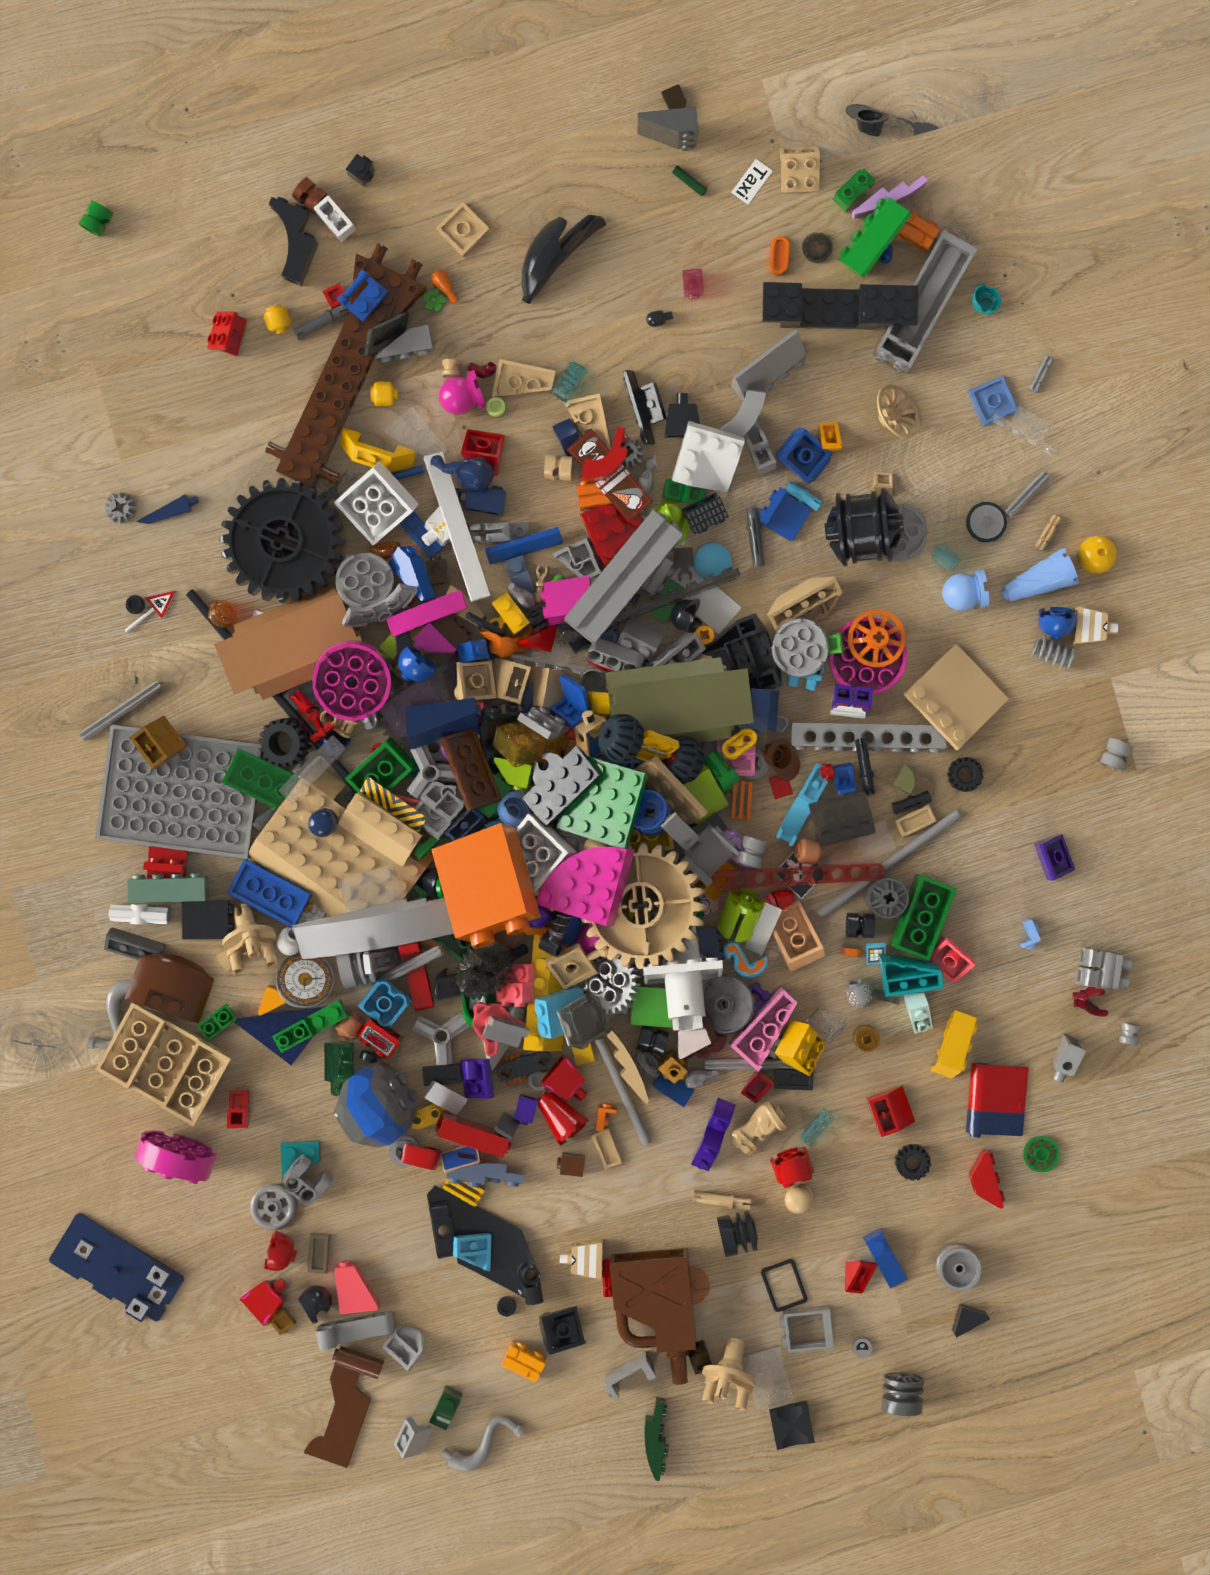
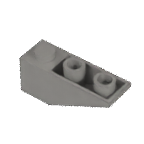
M429 326L409 328L376 355V360L382 364L393 362L392 359L408 360L413 355L419 354L420 357L430 355L434 348Z
M675 812L668 815L661 825L690 855L704 843L697 833Z

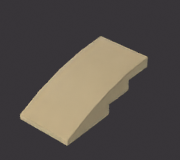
M611 1027L606 1032V1036L617 1047L613 1051V1055L624 1067L620 1070V1075L647 1104L649 1096L636 1061L625 1042L615 1029Z

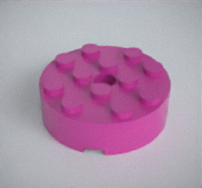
M868 617L858 622L861 626L869 630L871 629ZM873 617L876 626H880L882 619ZM852 620L841 627L836 633H842L845 653L828 655L830 672L839 685L853 686V691L856 686L872 688V695L883 692L893 686L904 672L907 662L906 645L902 654L893 663L884 667L866 666L853 656L848 646V631L854 621ZM886 622L884 629L887 631L894 626ZM857 628L854 629L852 639L866 637L865 633ZM898 631L889 635L890 639L901 642V635ZM863 642L853 645L859 654L868 644ZM886 645L889 652L894 656L899 646ZM871 648L869 650V652H871L872 654V660L870 662H873L874 649ZM879 649L878 663L889 660L883 650Z
M357 640L338 642L326 649L315 665L313 673L315 697L323 709L336 718L348 721L368 718V716L382 708L389 696L391 688L389 665L382 653L368 643ZM353 676L358 682L350 685L346 681L347 678Z
M150 1130L144 1131L141 1134L135 1159L145 1166L144 1170L153 1173L158 1172L165 1179H172L174 1177L198 1184V1181H207L210 1178L217 1153H212L213 1149L197 1140L175 1133L171 1137L167 1136L163 1131Z

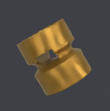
M860 1025L854 1030L852 1040L861 1051L872 1052L879 1046L880 1036L871 1026Z

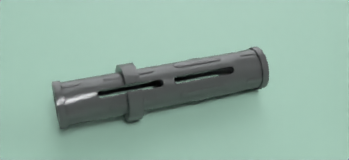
M341 304L330 311L326 310L324 314L294 328V333L297 334L298 340H301V338L330 323L334 324L336 320L347 314L349 315L348 309H345L346 307Z
M758 508L746 509L748 521L746 528L749 531L753 567L763 566L765 563L760 533L762 526L759 525Z

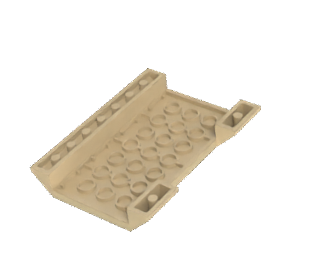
M315 762L301 777L255 839L248 852V856L268 871L311 893L312 896L309 901L329 916L404 899L426 868L433 862L432 850L420 861L415 856L416 850L414 849L402 867L340 825L328 837L321 838L312 834L308 827L309 817L312 813L322 808H328L336 813L339 822L346 810L334 801L346 787V784Z

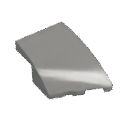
M590 537L553 553L555 558L577 574L578 577L589 576L591 579L600 575L606 568V566L603 567Z
M433 781L421 794V801L414 809L427 818L422 828L439 841L466 806L459 788Z

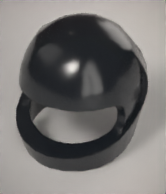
M320 1285L308 1287L298 1298L312 1324L318 1322L317 1314L320 1311L328 1313L332 1305L330 1292Z

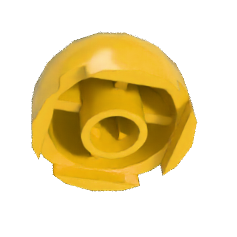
M1095 535L1087 538L1081 543L1077 552L1079 565L1091 574H1100L1108 571L1113 567L1117 559L1115 544L1105 536Z

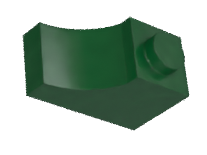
M445 1386L429 1423L447 1430L463 1393Z

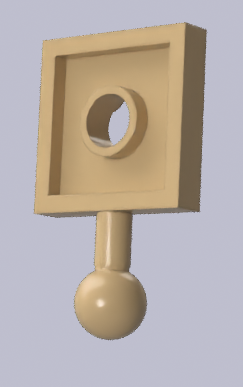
M577 943L561 951L558 957L551 956L545 959V964L565 990L598 974L592 960L600 956L607 957L609 947L605 950H595L586 954L581 945ZM570 964L576 965L575 968H567Z

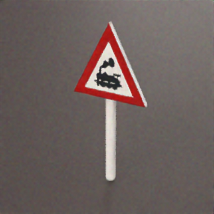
M176 590L145 597L152 608L126 628L125 632H129L153 611H156L163 619Z

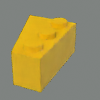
M956 1010L950 1014L942 1036L944 1038L941 1048H938L936 1053L938 1055L936 1065H932L930 1071L952 1079L965 1070L967 1060H965L966 1054L971 1051L973 1044L970 1040L972 1035H975L978 1027L975 1024L976 1017Z

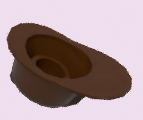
M780 738L771 744H766L764 759L772 767L776 775L784 781H791L796 778L800 770V761L790 743L786 739Z

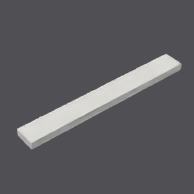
M439 452L424 456L429 477L470 600L473 602L490 597L451 475L443 473L439 468L431 465L430 460L435 455H440L444 463L447 464L444 454Z

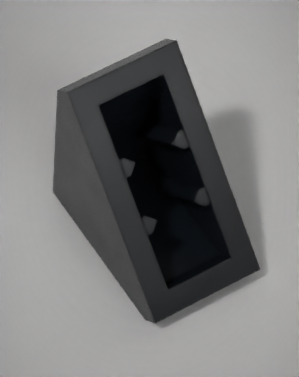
M959 1304L952 1331L957 1338L990 1320L985 1311Z

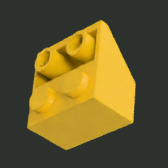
M791 1020L775 1054L787 1065L811 1076L821 1053L824 1051L826 1042L809 1024Z

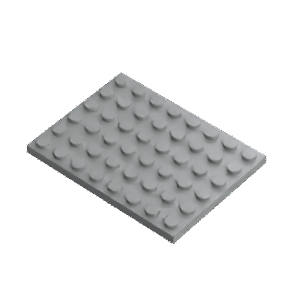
M111 725L95 839L249 859L248 852L250 850L252 824L254 822L257 799L221 782L237 748L262 759L263 752L259 750V748H262V745L179 734L187 747L158 769H152L129 739L140 728Z

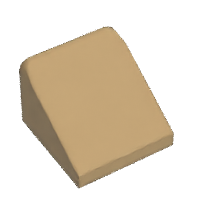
M873 473L872 491H876L877 496L881 493V488H885L891 496L893 473Z

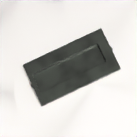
M405 311L370 328L367 333L364 355L368 357L386 348L401 336L406 330L409 312Z

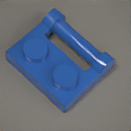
M361 269L358 273L359 276L343 295L340 294L337 300L362 322H365L387 296L388 291ZM366 281L368 283L367 287L351 304L348 300L361 284Z

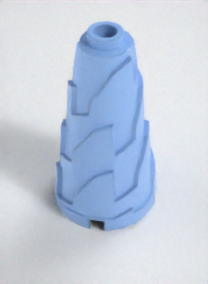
M1059 549L1048 558L1031 567L1028 571L1017 576L1016 579L1005 584L1004 589L1001 590L1005 600L1009 599L1012 602L1080 583L1070 557L1064 554L1067 552L1066 549Z

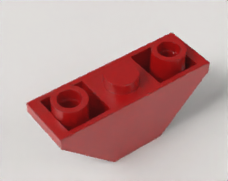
M983 1149L969 1172L973 1192L1002 1209L1004 1208L1005 1196L1002 1190L999 1191L998 1183H1000L998 1172H994L993 1169L995 1159L992 1153L989 1154V1151Z

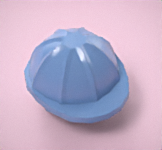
M512 791L499 802L498 815L504 824L518 827L524 818L531 814L530 807L523 799L526 795L524 792Z

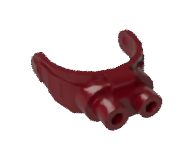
M1087 987L1086 990L1073 992L1074 1007L1085 1009L1094 1016L1106 1017L1108 1015L1107 1010L1099 1009V1007L1088 1000L1094 996L1105 995V990Z

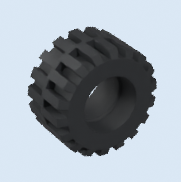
M292 718L277 719L269 722V725H265L263 728L265 731L260 732L259 735L262 739L258 740V744L262 745V748H259V750L264 752L263 758L269 759L268 763L275 764L276 767H288L305 760L304 757H307L309 754L307 750L311 749L312 746L309 744V741L312 740L307 735L310 732L308 729L304 730L306 725ZM282 731L288 733L292 739V749L289 753L283 752L278 745V737Z

